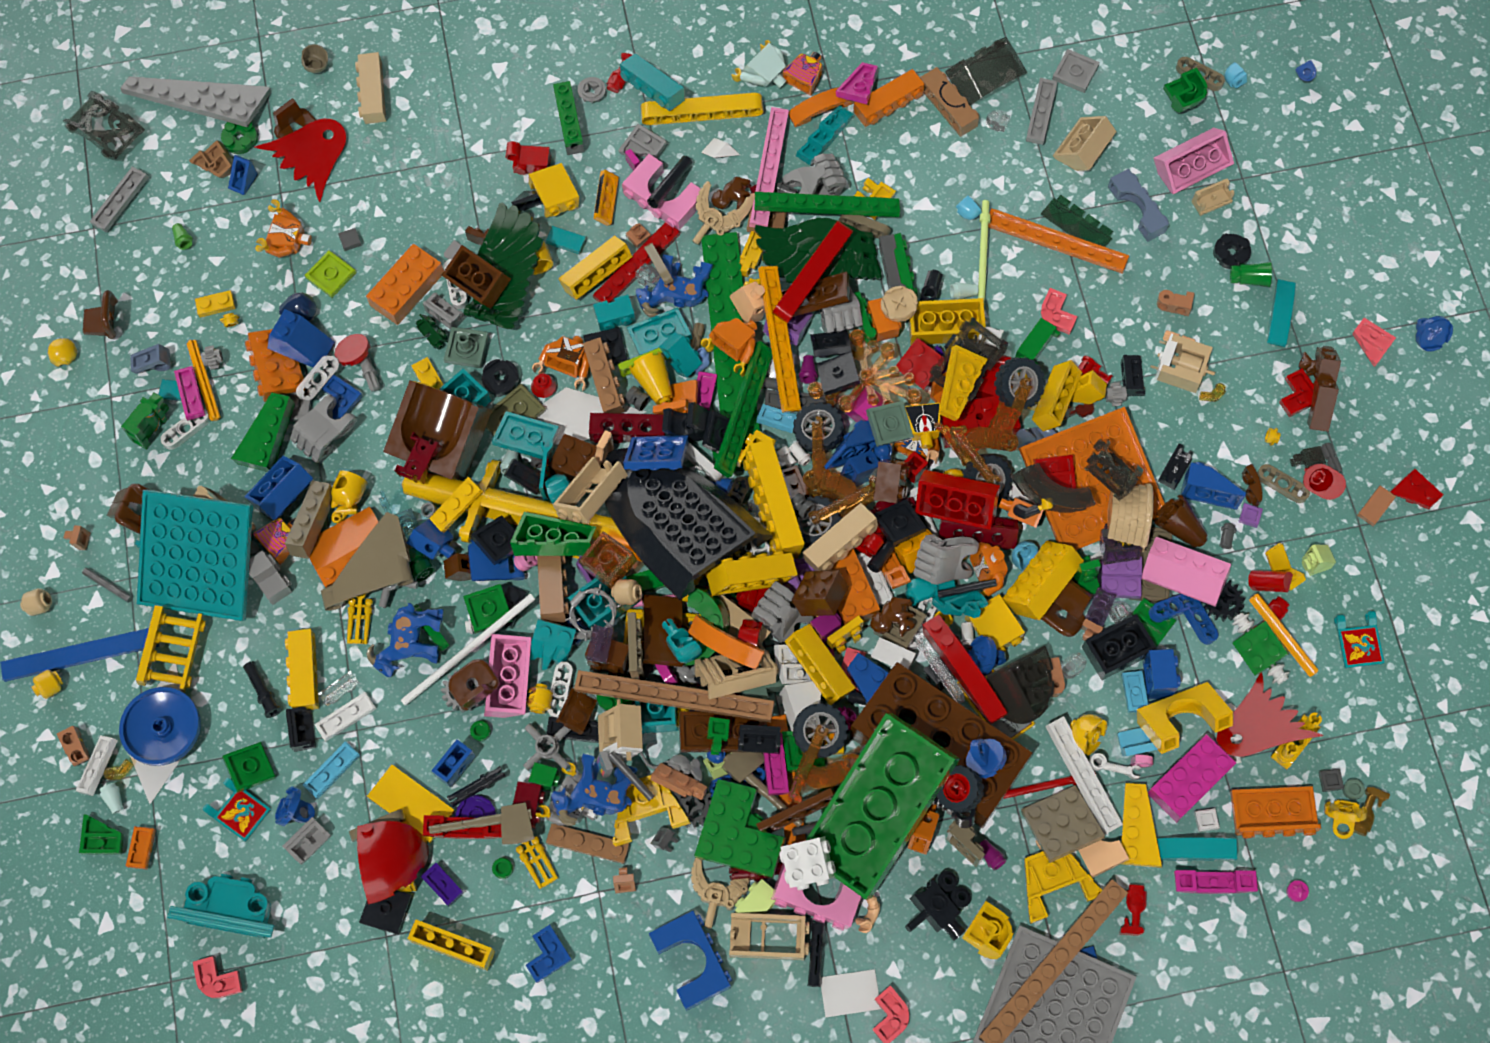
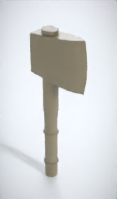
M732 752L727 754L723 759L725 763L722 765V769L738 784L745 780L779 811L782 812L788 809L775 795L768 796L767 786L753 774L764 763L762 753ZM800 819L793 823L800 827L803 821Z
M526 803L501 806V814L429 826L430 834L501 824L502 844H519L534 839L530 819H532L531 809H527Z

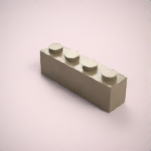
M312 480L285 541L291 556L309 559L331 508L332 487L330 483Z

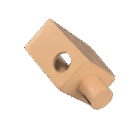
M757 282L745 285L729 296L745 324L751 320L755 323L761 321L765 314L762 296L765 289Z

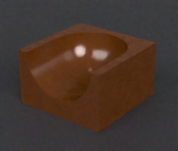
M409 380L383 452L407 461L415 445L410 438L414 431L419 438L426 441L431 439L442 446L441 451L437 453L436 457L430 460L427 470L451 480H466L492 410L426 383Z

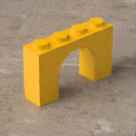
M1208 682L1137 709V724L1161 754L1179 747V732L1169 721L1174 715L1180 713L1196 714L1202 717L1215 733L1233 726V711Z

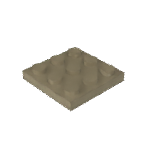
M631 612L627 613L629 672L631 679L641 680L645 679V669L642 662L643 645L641 643L643 641V629L640 618L637 619L636 613Z
M1076 785L1021 809L1024 819L1049 863L1105 838V834Z

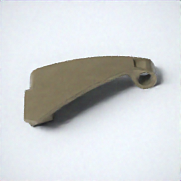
M386 512L351 557L333 585L321 590L326 611L339 609L346 600L394 584L405 586L414 582L409 564L411 561L398 516Z

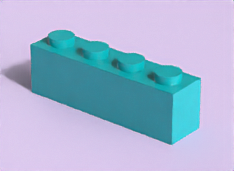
M636 53L620 63L622 79L646 94L648 98L656 101L661 107L671 111L685 101L683 86Z

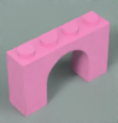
M648 154L622 183L623 194L628 199L635 200L641 208L651 211L654 217L661 218L665 223L680 231L697 211L695 204L697 203L696 198L699 195L700 188L691 182L677 198L670 201H662L657 208H652L647 202V199L651 196L649 191L651 186L664 173V168L661 161Z
M784 863L782 864L771 897L772 900H775V905L782 908L791 907L799 915L805 916L809 914L814 916L813 920L820 923H825V921L832 923L833 928L841 931L851 927L861 898L860 895L843 883H840L837 895L831 904L816 905L805 897L802 890H797V887L790 888L789 884L785 881L784 873L786 869Z

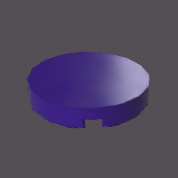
M475 795L459 804L455 817L478 818L495 815L496 811L488 799Z

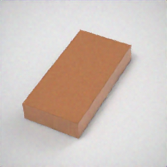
M1379 486L1357 516L1374 527L1396 496L1382 486Z

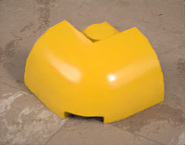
M985 901L962 939L979 950L978 954L989 959H998L1013 936L1012 926L1008 920L1009 917Z

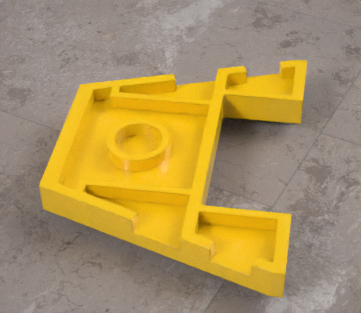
M651 775L639 778L655 795L650 801L633 784L627 788L626 796L631 799L632 804L631 806L627 805L622 812L617 813V820H615L614 825L615 835L612 840L615 847L632 842L629 822L664 811H668L670 824L673 829L690 824V820L671 791L651 781Z
M1043 851L1024 859L1030 924L1048 918L1040 898L1041 896L1077 882L1087 902L1096 899L1102 892V889L1085 872L1072 854L1049 863Z

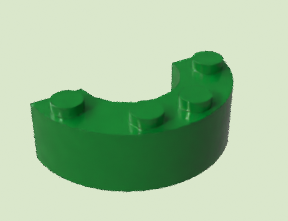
M695 585V590L688 594L687 606L694 608L700 613L701 617L714 623L713 626L729 634V615L722 600L717 595L712 596L710 589ZM697 641L702 653L691 662L683 663V665H694L696 659H700V661L706 658L710 659V657L715 656L718 652Z

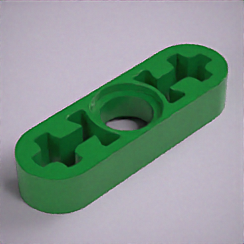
M418 604L414 605L416 611H422ZM422 626L432 641L438 645L441 652L450 647L440 632L434 631L430 626Z

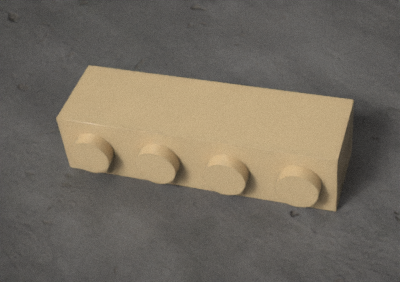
M379 52L358 54V62H355L357 73L359 72V77H356L357 86L360 87V92H357L358 101L361 102V107H358L360 118L363 117L365 124L386 122L383 70Z
M860 503L803 552L805 561L815 571L831 570L838 560L844 559L853 547H858L867 535H872L878 527L877 518Z

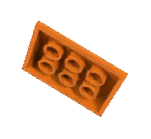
M370 506L319 534L309 558L325 588L333 585L351 557L379 522Z

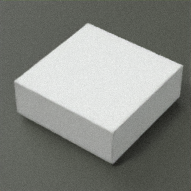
M1215 808L1194 812L1198 832L1218 830L1220 828Z

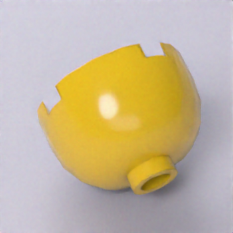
M1093 714L1080 716L1070 724L1073 738L1085 755H1091L1101 744L1098 739L1101 735L1105 736L1107 730V722Z

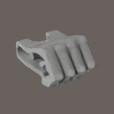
M824 153L814 157L813 163L815 167L805 166L797 168L782 178V182L786 186L792 188L802 187L799 194L839 196L847 183L843 177L844 173L840 169L839 162L835 161V156Z
M850 285L848 302L818 310L822 316L821 327L824 333L840 332L844 329L849 330L863 325L860 304Z
M332 395L325 396L312 410L294 424L290 440L295 444L297 443V448L301 451L304 450L303 453L307 457H311L316 463L327 458L333 452L330 443L346 435L357 422L356 416L351 413H346L340 419H333L332 410L337 405V401Z
M935 534L926 535L921 541L920 549L917 552L918 558L915 560L914 575L931 584L968 579L971 577L973 570L962 560L967 555L976 554L979 543L970 537H954L942 540L937 538Z
M775 581L771 588L765 592L764 597L759 600L751 617L757 622H763L762 626L768 629L775 639L782 645H787L785 640L794 633L796 623L810 624L814 618L813 616H801L792 602L794 594L788 588Z

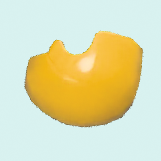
M67 338L56 339L48 347L49 360L57 367L63 364L69 365L77 356L75 343Z

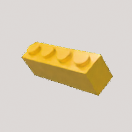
M614 235L558 279L564 291L577 300L632 258V254L627 244Z
M1072 360L1053 366L1044 388V393L1041 395V399L1032 417V420L1042 431L1061 426L1082 374L1081 370Z
M810 624L795 631L785 640L789 649L829 705H833L845 698L855 689L851 680Z
M312 629L288 631V638H285V647L289 657H286V666L289 669L287 685L290 687L288 705L292 709L298 707H306L311 710L319 709L315 633Z
M416 919L407 938L414 944L488 971L495 954L491 947Z

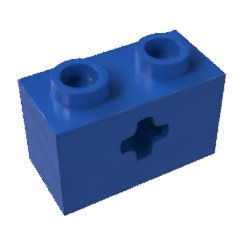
M456 739L431 771L435 777L451 788L476 756L470 748Z

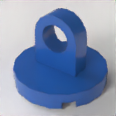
M1434 316L1429 319L1420 318L1416 324V342L1425 351L1439 350L1445 342L1448 343L1451 339L1453 325L1443 316Z
M979 636L972 641L970 646L973 647L971 651H968V654L983 676L987 675L994 666L1002 665L1006 662L1005 652L997 650L992 638Z
M994 739L972 740L966 758V765L973 771H976L981 778L992 777L997 774L996 771L999 768L1002 769L1005 765L1006 751L1001 743Z
M291 786L286 790L288 795L286 798L283 797L278 804L275 813V823L285 826L290 820L303 824L314 817V807L300 799L301 790L299 788ZM301 808H305L308 811L307 818H303L300 815Z

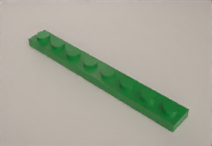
M755 192L754 194L755 211L899 217L900 215L899 198Z
M761 341L756 342L754 353L749 361L714 465V469L727 478L733 476L772 358L771 348Z

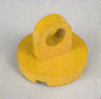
M1337 800L1334 801V804L1328 801L1324 807L1325 814L1334 818V834L1341 839L1351 837L1354 832L1355 822L1363 821L1367 817L1366 808L1364 806L1359 808V804L1351 801ZM1347 824L1349 831H1339L1338 825Z

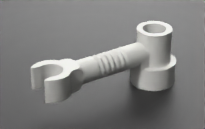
M787 446L776 452L781 468L784 466L789 468L797 463Z
M1096 753L1089 759V763L1094 771L1104 769L1125 774L1133 780L1140 778L1132 773L1133 769H1141L1137 765L1131 767L1107 762L1106 757L1101 753Z

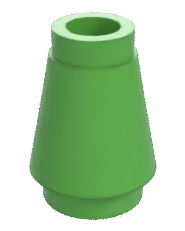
M174 224L172 231L176 247L181 250L189 249L192 246V237L182 224Z

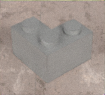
M262 550L250 558L249 574L270 603L274 605L292 593L288 587L291 583L285 575L281 577L279 574L281 569L270 554L266 556Z

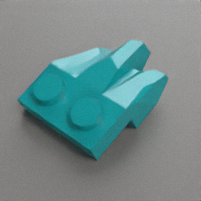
M979 591L940 599L938 596L932 598V605L944 615L961 616L964 614L977 618L981 613L980 608L988 606L986 598Z
M538 618L531 641L530 660H535L537 657L541 658V670H547L552 660L555 661L556 665L567 661L576 628Z

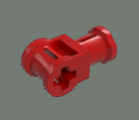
M1083 356L1082 362L1078 366L1082 372L1081 376L1093 370L1108 386L1113 375H1108L1101 371V366L1091 357Z

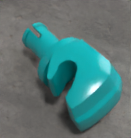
M555 474L544 482L552 504L570 484L569 479L565 475Z
M920 577L911 579V582L906 584L905 599L911 600V607L915 608L917 603L938 596L937 591L954 588L955 582L951 580L941 584H931Z
M667 619L670 626L664 621L662 627L668 634L666 643L679 662H691L702 653L701 647L692 637H689L686 629H678L673 619Z

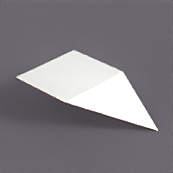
M716 138L701 152L713 158L740 155L728 143Z

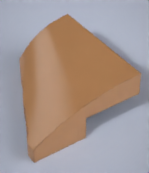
M216 140L205 151L200 150L189 160L190 163L213 173V175L219 178L231 175L233 159L221 141Z

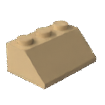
M1106 116L1080 117L1053 157L1076 171L1089 170L1117 131Z

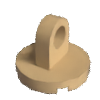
M905 286L892 287L884 293L881 299L883 314L886 318L895 322H902L912 318L918 308L916 294Z

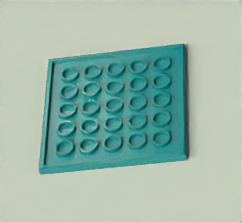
M147 489L143 490L137 605L155 607L156 605L162 606L163 609L245 621L253 505Z

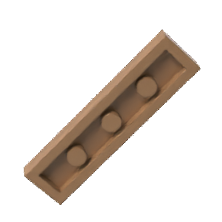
M552 823L546 840L547 845L620 864L625 863L630 846L627 843L615 847L612 842L613 839Z

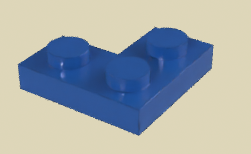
M334 374L321 388L328 395L334 396L337 401V405L332 410L334 420L340 419L346 413H349L363 397L362 393Z
M550 924L532 936L543 954L526 964V967L535 982L539 983L572 961Z

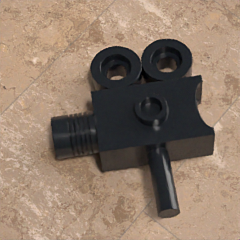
M944 871L940 873L935 881L932 879L926 884V888L922 893H915L909 898L921 913L905 925L908 932L913 931L925 919L936 932L944 929L953 941L966 931L956 917L961 913L958 909H963L969 905L971 896L965 888H956L957 878L952 872ZM945 878L950 880V884L945 882ZM959 894L963 896V901L959 899Z

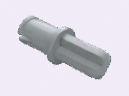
M367 356L359 363L363 371L362 376L366 379L371 391L379 390L380 385L376 377L377 371L373 368L370 357Z

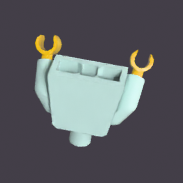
M766 40L765 46L760 44V52L745 66L744 72H741L740 68H736L735 73L737 75L731 74L732 79L735 82L742 80L764 87L773 81L780 88L787 81L780 74L786 67L783 53L780 49L771 45L769 40Z

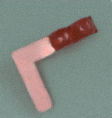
M1078 404L1073 411H1071V406L1069 405L1063 420L1076 414L1082 418L1093 414L1094 404Z

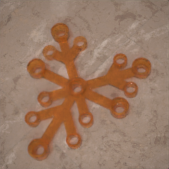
M859 329L853 330L849 337L851 343L856 346L857 352L852 350V348L851 352L854 359L860 362L861 371L859 379L861 384L856 385L849 395H843L838 400L837 396L841 391L827 395L825 397L826 402L833 406L838 401L840 410L850 412L854 407V401L866 387L868 394L867 402L874 406L879 402L878 395L873 387L875 385L880 387L883 398L882 405L893 403L889 392L907 399V402L911 405H918L922 400L919 389L911 388L907 391L895 386L902 383L913 385L915 383L913 373L909 372L899 376V369L896 366L878 371L887 359L894 357L896 353L894 344L891 342L883 343L880 346L881 355L869 369L867 358L871 353L879 350L878 342L871 340L864 349V332ZM888 376L891 378V379H887V380H881V379H880V378H884V377H888ZM812 382L808 385L807 390L810 397L819 399L823 395L821 383Z

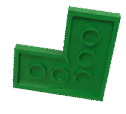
M720 779L717 780L694 854L695 858L774 878L780 858V847L783 846L785 838L747 828L757 794L756 788Z

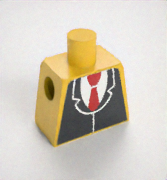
M940 403L904 406L914 436L911 440H920L923 449L932 448V439H937L940 432V414H938Z

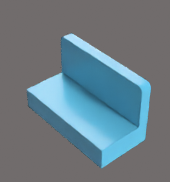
M1141 728L1117 733L1122 756L1158 750Z

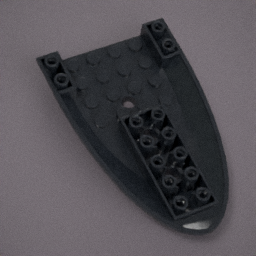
M628 448L612 450L608 453L604 462L609 461L614 466L619 461L624 468L623 462ZM682 465V468L675 470L660 468L658 470L640 469L637 471L624 469L628 476L621 480V483L618 484L617 488L605 501L612 520L626 542L645 566L679 601L695 590V579L719 564L722 560L728 558L750 542L759 547L773 537L738 502L712 482ZM686 519L693 520L691 523H684Z

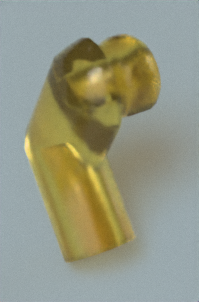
M1218 383L1211 392L1200 391L1199 400L1217 402L1225 395L1226 386Z
M125 759L120 767H106L103 776L107 780H121L134 764Z

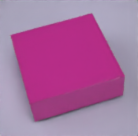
M628 149L625 151L626 161L634 171L640 164V161L632 149Z

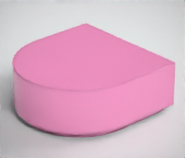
M1135 755L1131 758V766L1151 767L1153 765V757Z

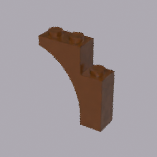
M1323 346L1322 348L1317 347L1315 352V381L1307 424L1309 429L1329 432L1339 391L1336 381L1341 360L1333 347Z

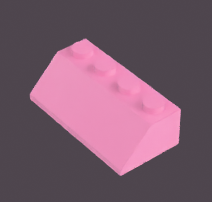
M1212 128L1154 157L1157 173L1172 194L1234 164L1226 131L1218 128Z
M1156 537L1149 551L1141 579L1216 607L1230 574L1231 564Z
M491 635L488 665L499 679V687L485 698L484 716L507 718L525 715L531 637Z

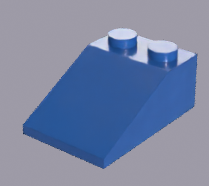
M284 309L269 334L267 349L314 368L323 356L330 353L335 342L304 317Z
M869 420L858 421L853 426L854 429L843 437L844 440L825 464V469L845 465L848 458L874 449L876 443Z
M1200 462L1190 464L1184 476L1181 495L1186 499L1234 510L1238 509L1246 495L1243 490L1216 470Z

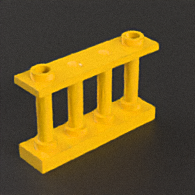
M155 605L136 677L138 685L146 686L147 681L153 679L180 684L181 692L186 693V688H190L192 683L190 672L200 632H204L206 621H204L202 614L198 613L196 621L167 616L162 606ZM166 623L193 628L192 640L164 635L160 632L161 625ZM164 642L190 647L188 657L184 658L157 653L155 650L156 644ZM162 661L184 665L183 677L153 672L150 669L151 663Z

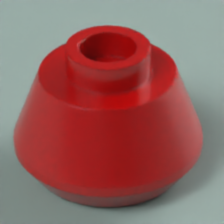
M539 374L533 379L531 390L535 396L547 398L555 392L556 382L550 375Z

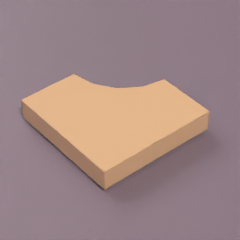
M606 430L596 446L595 458L600 466L608 453L614 450L612 434Z
M1100 840L1078 850L1092 878L1129 860L1119 840L1114 842Z

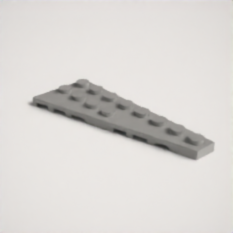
M130 76L120 88L123 94L248 127L271 94L270 87Z

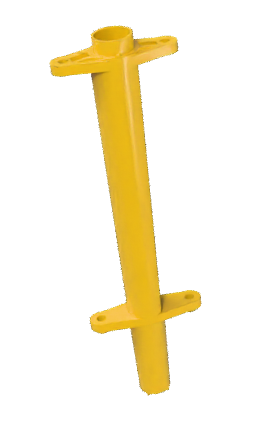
M493 459L487 463L486 473L479 484H477L483 492L464 511L468 513L465 525L461 526L459 530V537H461L462 542L471 543V534L477 530L483 516L495 520L502 515L509 524L518 526L524 512L557 519L561 518L556 514L557 511L551 502L494 489L500 474L501 461ZM428 473L424 485L419 481L415 483L404 477L402 487L403 493L442 505L464 481L451 480L441 475ZM595 513L591 520H589L590 523L586 525L597 527L600 539L598 544L609 542L616 555L641 561L626 542L612 518ZM706 573L695 579L694 585H698L703 577H707ZM688 595L682 601L688 602Z

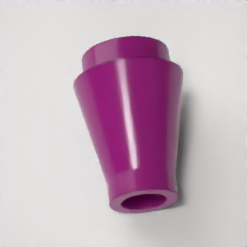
M805 355L803 357L799 373L801 382L805 384L814 383L817 378L814 357L812 355Z
M987 839L979 843L984 849V859L989 868L995 871L1005 864V855L989 843Z

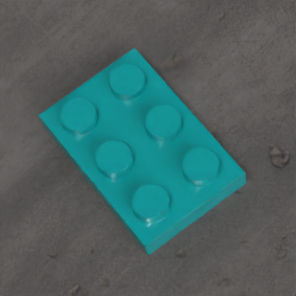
M678 307L627 327V331L639 355L659 348L674 332L686 335L689 340L692 339L691 332Z
M506 411L492 439V445L543 460V451L540 443L544 440L545 447L550 446V441L554 443L559 432V426Z

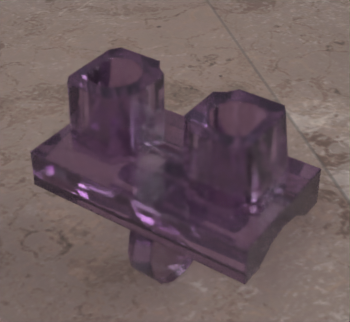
M1098 587L1085 619L1104 626L1116 594L1108 593Z
M594 625L586 658L587 661L607 664L614 628Z

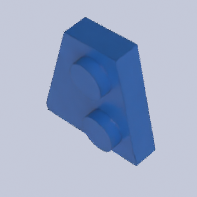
M860 653L855 656L847 668V672L854 679L857 689L864 696L866 704L888 675L887 671Z

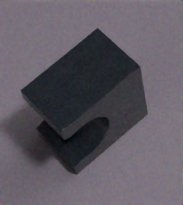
M695 402L688 403V413H679L670 408L663 409L662 431L670 436L688 435L689 443L703 440L709 411Z

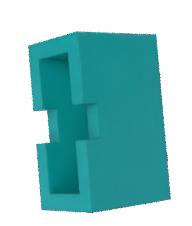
M628 294L614 298L615 302L608 303L606 300L593 304L600 331L613 329L621 325L627 326L636 321Z
M674 332L659 348L666 358L670 357L672 359L670 364L676 373L687 378L702 362L699 359V353L690 346L688 337Z

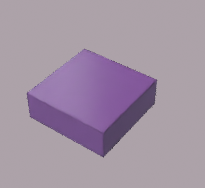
M1244 503L1238 522L1257 528L1263 509Z

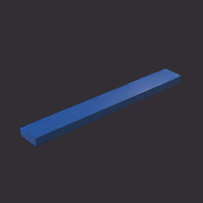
M149 628L1 661L2 680L7 682L37 675L45 670L55 671L144 650Z

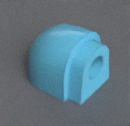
M1232 63L1226 69L1224 74L1225 80L1230 87L1238 88L1247 82V74L1237 63Z
M969 195L956 206L958 209L957 213L964 219L972 220L979 217L982 213L979 206Z

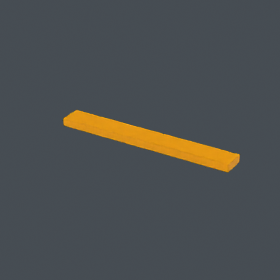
M760 266L758 272L760 284L765 289L762 296L782 413L799 412L802 409L788 326L786 322L772 313L783 297L778 267Z

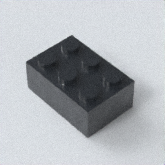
M1137 614L1085 640L1082 645V649L1101 680L1143 660L1149 650L1157 649Z

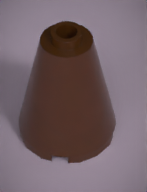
M1178 495L1179 499L1167 501L1157 512L1159 517L1157 520L1154 519L1155 524L1192 547L1203 546L1207 541L1208 534L1186 498Z

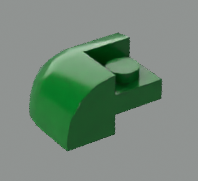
M1196 67L1182 73L1179 79L1165 84L1163 90L1172 102V109L1177 113H1181L1201 103L1207 95L1208 86Z

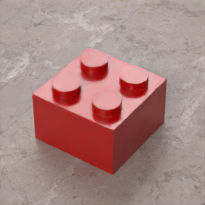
M917 338L894 368L928 392L932 387L934 377L944 372L949 361Z

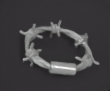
M599 584V588L595 587L586 591H579L570 601V617L565 619V621L569 620L581 634L585 635V641H587V637L591 638L593 633L601 635L609 631L614 634L611 630L615 622L616 608L620 607L621 604L617 605L607 593L601 590V584ZM587 593H593V599H595V595H601L609 601V604L605 605V607L609 606L610 610H612V619L609 623L604 620L606 626L600 632H593L592 626L591 631L584 630L576 622L581 620V618L577 619L574 615V607L582 601Z

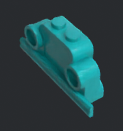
M227 874L210 878L207 886L201 882L190 884L185 892L186 901L184 908L170 906L167 916L169 919L180 920L185 924L263 939L265 937L272 938L275 926L267 924L271 903L252 884L253 880L243 877L240 878V881L234 880L233 876Z

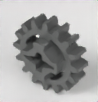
M674 792L676 801L686 812L685 814L694 829L697 826L696 823H700L703 826V820L706 819L711 800H709L711 794L708 793L703 798L705 801L704 805L694 796H688L684 799V796ZM694 800L696 807H693L692 810L689 812L688 805H691ZM697 814H702L699 817L694 818V816H696Z

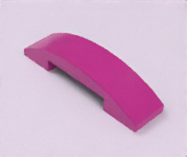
M1174 871L1176 892L1232 894L1258 891L1256 871Z

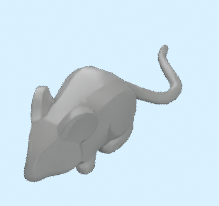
M642 752L639 753L649 768L656 769L659 766L649 764ZM675 755L670 760L663 762V764L700 783L702 782V772L698 759L690 761L682 755Z

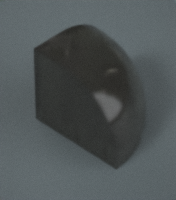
M1046 646L984 676L1007 711V715L1003 717L1006 720L1017 724H1027L1038 719L1047 710V704L1054 692V681H1052L1051 676L1053 666Z

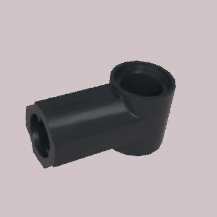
M934 269L928 271L921 290L920 301H936L943 279V274L940 271Z

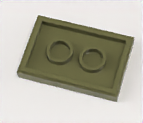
M520 384L491 408L492 412L486 429L494 436L506 411L536 420L546 411V408Z

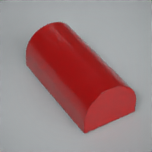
M1252 570L1248 577V584L1253 591L1288 592L1293 574L1286 571Z

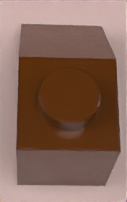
M456 553L443 561L445 579L456 581L471 580L469 555Z

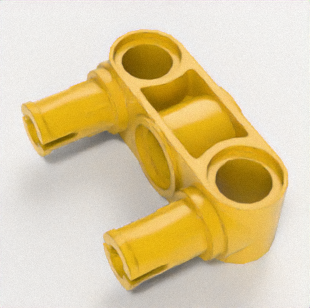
M1315 712L1309 716L1304 714L1298 722H1303L1305 725L1298 729L1318 732L1321 728L1319 724L1322 722V717L1320 715L1316 717L1318 713ZM1312 738L1297 740L1299 745H1295L1294 742L1279 745L1270 758L1287 770Z

